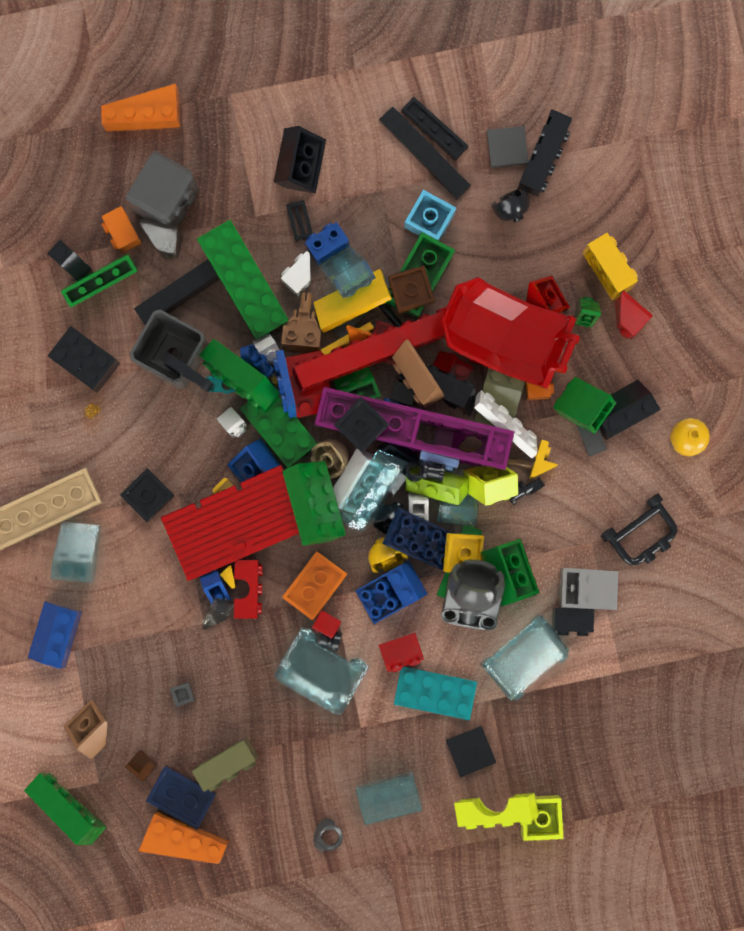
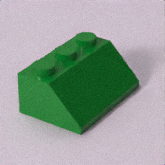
M521 538L481 552L483 561L494 565L496 572L501 571L504 576L505 590L501 607L540 593Z

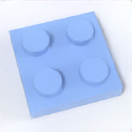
M421 451L419 462L422 463L429 462V464L439 466L443 464L445 465V471L450 473L453 470L456 471L459 464L457 459Z

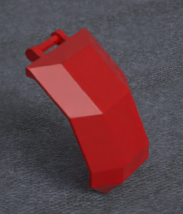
M480 277L455 286L441 318L446 343L449 348L496 372L548 389L555 372L566 373L568 369L567 364L573 349L580 340L578 335L571 333L577 320L573 316H566L529 304L488 284ZM566 342H568V343H567V346H566V348H565V351H564V353H563V355H562V358H561V360H560V363H558V361H559V359H560V357H561V354H562V352H563V349H564V347H565V345H566Z

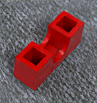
M260 560L235 561L234 579L245 580L249 584L250 591L245 598L234 599V618L258 619L259 615H262L263 607L262 603H259V595L263 594V584L259 583V576H263V564H260Z

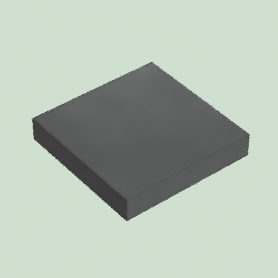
M524 126L487 130L491 168L528 164Z

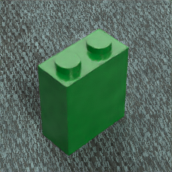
M574 376L572 381L567 384L562 395L555 401L553 408L563 418L595 434L616 405V402L610 394Z

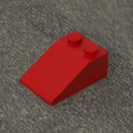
M322 350L285 357L296 404L297 418L318 413L324 387L330 388V384L327 382L300 392L292 370L296 366L295 363L301 360H306V362L313 360V357L322 353Z

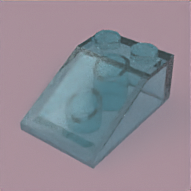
M350 245L318 264L323 274L343 299L354 295L359 288L370 285L372 280L376 278L366 259Z

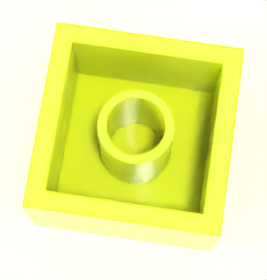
M476 466L463 470L464 476L469 478L468 494L484 505H492L494 502L508 500L510 497L518 495V474L507 467L506 470L489 466L486 468Z
M535 796L538 817L532 821V824L521 825L522 839L524 841L563 839L562 803L560 796Z

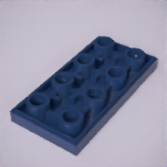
M397 508L382 544L443 571L447 533L452 532L401 508Z

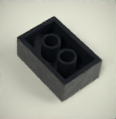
M72 326L68 328L48 354L50 359L96 393L100 391L120 364L114 357Z

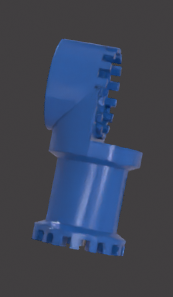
M254 345L241 347V359L250 363L253 368H256L266 378H270L269 375L272 376L271 374H274L275 369L268 364L265 355L259 354Z

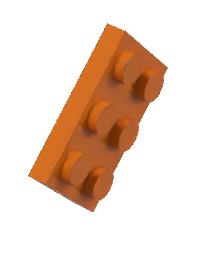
M316 551L282 598L313 621L348 574Z

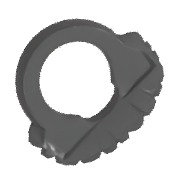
M331 819L321 821L318 827H316L313 842L315 848L323 852L325 850H335L341 845L343 841L341 829ZM325 830H335L339 835L338 841L333 845L326 844L321 838L322 833Z

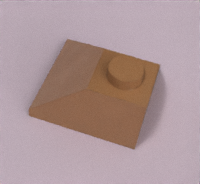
M91 699L64 725V728L75 748L90 759L106 746L108 723L95 701Z

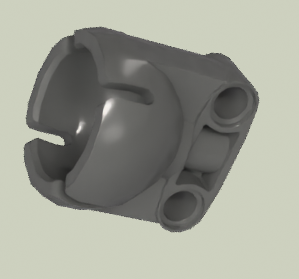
M470 559L463 561L461 564L457 563L452 568L448 577L441 613L443 621L473 629H495L505 590L502 572H496L494 565L481 560Z

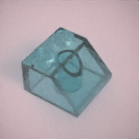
M467 494L459 506L439 500L437 522L476 526L478 500Z

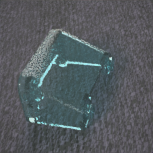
M538 614L531 620L530 625L527 624L517 635L498 651L492 654L493 657L486 658L480 665L510 701L513 699L517 701L525 694L523 691L558 661L562 663L569 657L567 654L569 649L541 614Z
M302 627L279 664L275 678L328 711L341 715L369 666L359 658L351 659L348 662L325 647L318 646L316 634L312 630Z

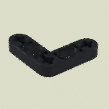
M168 352L161 359L167 368L178 375H183L206 392H209L214 385Z

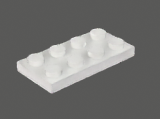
M481 390L476 395L474 408L495 427L515 431L513 442L528 456L533 458L537 454V436L531 430L527 431L522 427L523 424L519 419H513L504 406L496 404L494 402L495 399L489 393L485 394Z

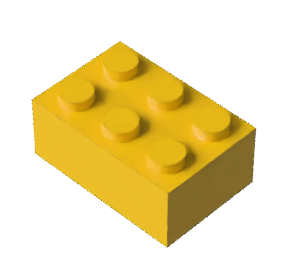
M605 233L587 244L582 254L613 301L623 291L628 292L638 282V275L633 268L630 269L625 254L616 247L617 242L615 238Z

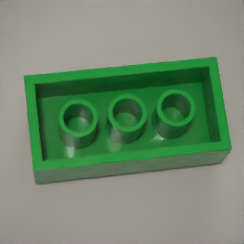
M422 232L400 272L424 265L432 292L434 293L454 257L455 249ZM390 288L389 293L391 296V300L387 301L386 303L397 309ZM426 306L403 313L419 320L418 318L422 315Z
M214 338L199 354V357L204 361L202 365L211 371L210 373L215 378L221 379L228 388L236 390L235 392L240 397L246 398L256 409L259 406L265 411L280 394L262 373Z
M279 395L265 411L259 406L256 409L249 402L240 408L242 413L287 468L298 464L318 444L296 417L289 418L288 412L284 413L282 399Z
M326 461L300 463L283 470L302 545L330 542L345 536L344 525Z

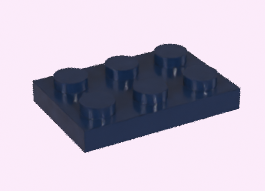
M165 765L146 802L198 829L217 793L214 791L210 792L209 789L203 792L199 783Z

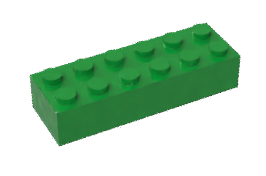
M231 220L224 222L196 239L255 340L289 321Z

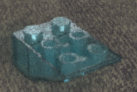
M61 523L52 560L50 579L94 583L100 525Z

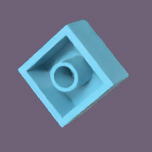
M423 190L405 220L404 228L418 236L423 232L440 241L456 213V207Z

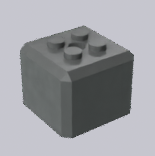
M155 150L127 193L126 201L135 214L169 233L175 231L180 222L184 220L187 210L195 202L199 189L191 170Z
M162 310L153 311L129 354L131 360L139 368L180 390L186 388L190 380L167 368L161 359L166 352L169 353L171 349H177L178 356L176 358L196 371L202 361L199 354L209 343L203 332Z

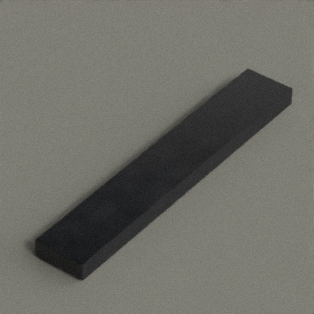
M391 107L379 119L394 137L456 199L471 187L394 107Z

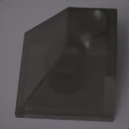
M140 219L139 223L161 257L172 260V257L178 258L183 240L179 228Z

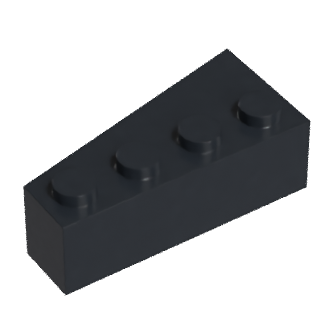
M551 109L546 125L543 127L539 141L536 143L517 189L522 190L524 187L527 193L536 197L539 196L540 192H545L549 183L545 180L548 175L552 176L556 167L553 162L555 158H560L563 148H560L562 142H567L571 133L567 130L572 117Z
M426 366L445 395L442 398L443 402L453 409L457 407L463 409L464 414L470 417L475 407L476 395L478 394L473 387L474 384L467 380L459 381L455 375L449 372L446 374L439 372L440 369L436 366ZM403 373L397 374L396 378L399 382L404 383L405 377Z

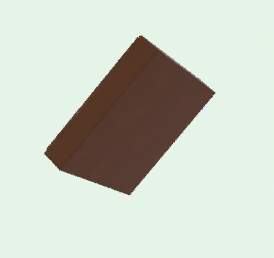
M424 265L387 276L398 314L436 302Z

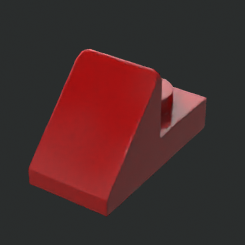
M439 351L433 366L439 368L441 373L446 374L449 372L455 375L459 381L468 380L474 367L457 359L458 356Z

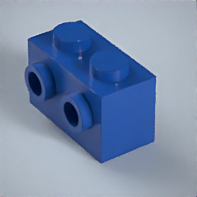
M337 222L327 224L323 227V231L318 234H311L307 237V241H305V246L317 265L349 246V240Z

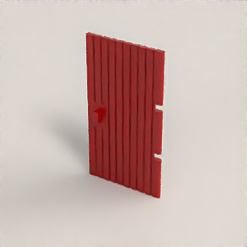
M282 465L240 482L242 489L239 491L233 485L199 500L202 507L198 509L195 503H192L161 517L187 581L299 534L282 472Z

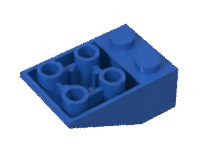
M410 561L399 565L355 590L373 624L378 623L428 594Z

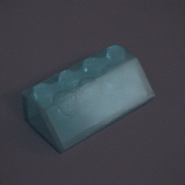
M377 450L340 511L341 518L348 527L362 532L370 527L375 514L383 506L408 464L407 461Z

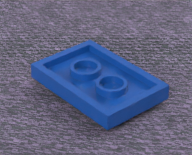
M279 350L276 351V358L273 359L283 410L284 413L288 412L289 418L297 417L296 404L284 351Z

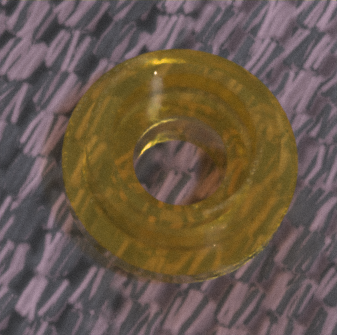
M91 403L84 409L86 412L83 414L84 417L87 416L88 419H91L101 411L99 403L96 405Z

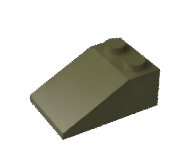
M487 368L482 391L485 394L489 393L495 399L494 402L496 404L504 406L508 410L509 415L514 419L525 382ZM476 412L474 422L494 426L480 412Z

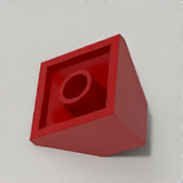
M552 275L529 283L527 303L560 314L570 308Z
M625 291L615 301L616 323L619 333L624 338L632 340L653 315Z

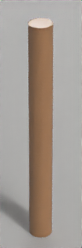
M459 445V449L466 453H475L478 450L477 448ZM510 456L508 458L507 464L532 470L533 462Z

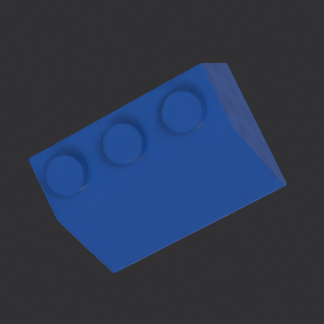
M260 438L247 445L227 465L238 481L243 482L279 466L280 463Z
M44 601L28 658L55 668H66L82 612Z

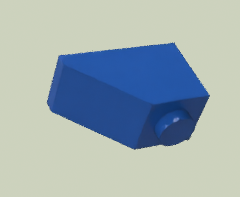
M218 569L199 577L202 588L217 614L234 607L233 600Z

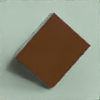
M139 750L131 761L126 764L125 768L143 782L158 764L142 750Z

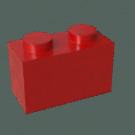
M416 633L378 645L387 672H397L404 666H415L424 660Z

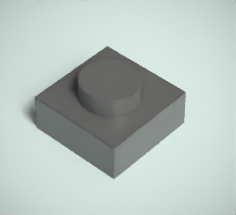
M189 682L170 688L176 707L195 701Z

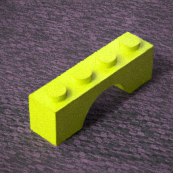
M534 793L516 794L510 797L503 812H495L488 809L480 798L461 799L454 803L458 827L465 826L466 829L477 828V825L491 828L495 824H502L503 827L514 825L515 822H520V825L532 824V821L538 817Z

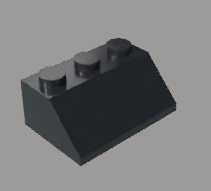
M300 126L284 128L274 183L287 189L316 193L326 139Z
M636 380L611 394L616 405L604 420L600 429L606 440L661 409L652 393L639 380Z

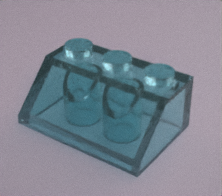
M413 772L356 786V793L365 825L422 811Z

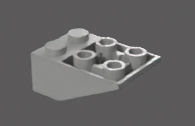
M560 568L559 607L617 610L618 571Z

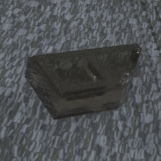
M215 598L202 623V628L206 630L227 620L234 606L233 601Z

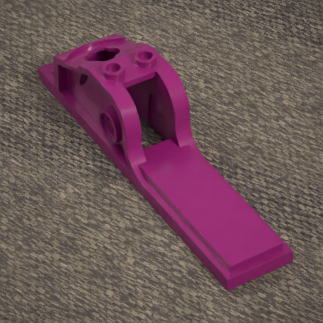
M324 387L315 426L339 431L334 424L362 397L390 424L376 440L400 445L421 454V451L457 459L459 463L506 470L515 431ZM420 423L437 428L433 445L416 439ZM469 436H475L478 440L482 441V447L475 453H466L459 449L460 443Z

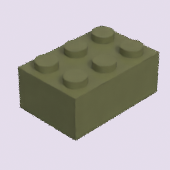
M245 737L201 763L192 772L203 792L208 789L212 792L223 784V780L226 779L228 782L237 777L241 769L247 771L254 767L259 756L249 738Z

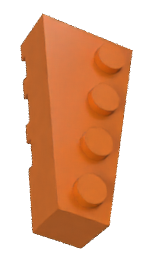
M176 83L102 105V125L106 132L180 128L179 90Z
M157 811L153 815L139 852L219 864L229 841L200 828L195 829L179 819Z

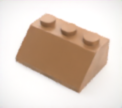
M408 339L404 341L392 357L395 361L393 366L398 374L403 373L405 377L403 382L408 390L412 388L415 392L413 398L417 404H422L426 409L445 397L410 341Z

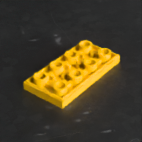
M378 269L313 302L320 328L325 333L391 300V296L381 269Z

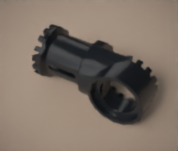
M413 461V463L410 462L406 466V477L413 482L427 478L439 479V481L443 482L444 475L442 474H444L445 465L439 466L429 464V462L420 463L416 461L415 463ZM412 469H417L420 471V473L414 475L411 474L409 471Z
M540 477L526 486L520 480L518 481V495L510 497L509 500L515 505L517 500L525 495H532L544 487L545 484Z

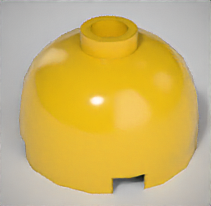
M694 418L682 419L674 425L670 433V441L675 451L683 456L698 455L705 450L710 440L709 429L705 423Z
M385 537L377 539L368 553L369 564L372 572L379 573L378 569H383L384 572L390 571L403 564L404 558L408 559L406 554L382 544Z

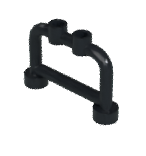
M659 493L646 501L650 507L648 511L618 533L611 527L600 535L604 542H610L621 559L628 565H639L644 561L646 564L650 563L656 558L654 554L659 550L662 553L671 547L669 542L676 537L677 525L662 505L661 501L663 498ZM659 512L670 528L669 533L655 542L650 548L640 553L636 558H631L619 541Z

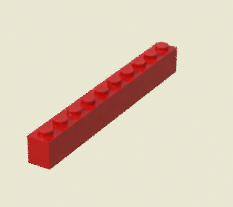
M446 307L435 311L436 314L431 316L424 314L415 322L408 320L402 323L399 328L395 329L394 326L387 328L380 335H377V333L371 334L364 341H352L348 344V347H336L329 354L324 355V353H320L308 362L301 360L295 363L296 366H294L292 373L300 392L390 359L407 339L414 349L445 338L441 318Z

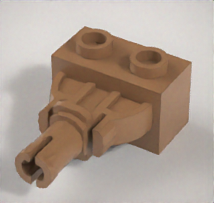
M306 292L300 294L298 318L297 310H294L293 317L288 321L287 326L283 325L281 340L283 351L309 353L321 349L322 332L315 320L316 313L312 311V316L310 315L313 294L307 293V300Z

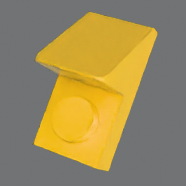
M541 440L539 442L537 454L535 455L533 467L529 475L531 479L558 466V464L544 460V458H548L551 450L548 447V441Z

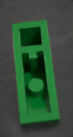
M591 297L580 298L577 302L574 316L577 319L575 325L592 328L601 316L599 302L594 301Z

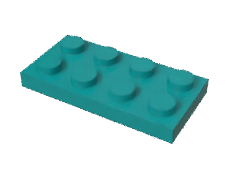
M402 667L394 705L470 720L477 681Z

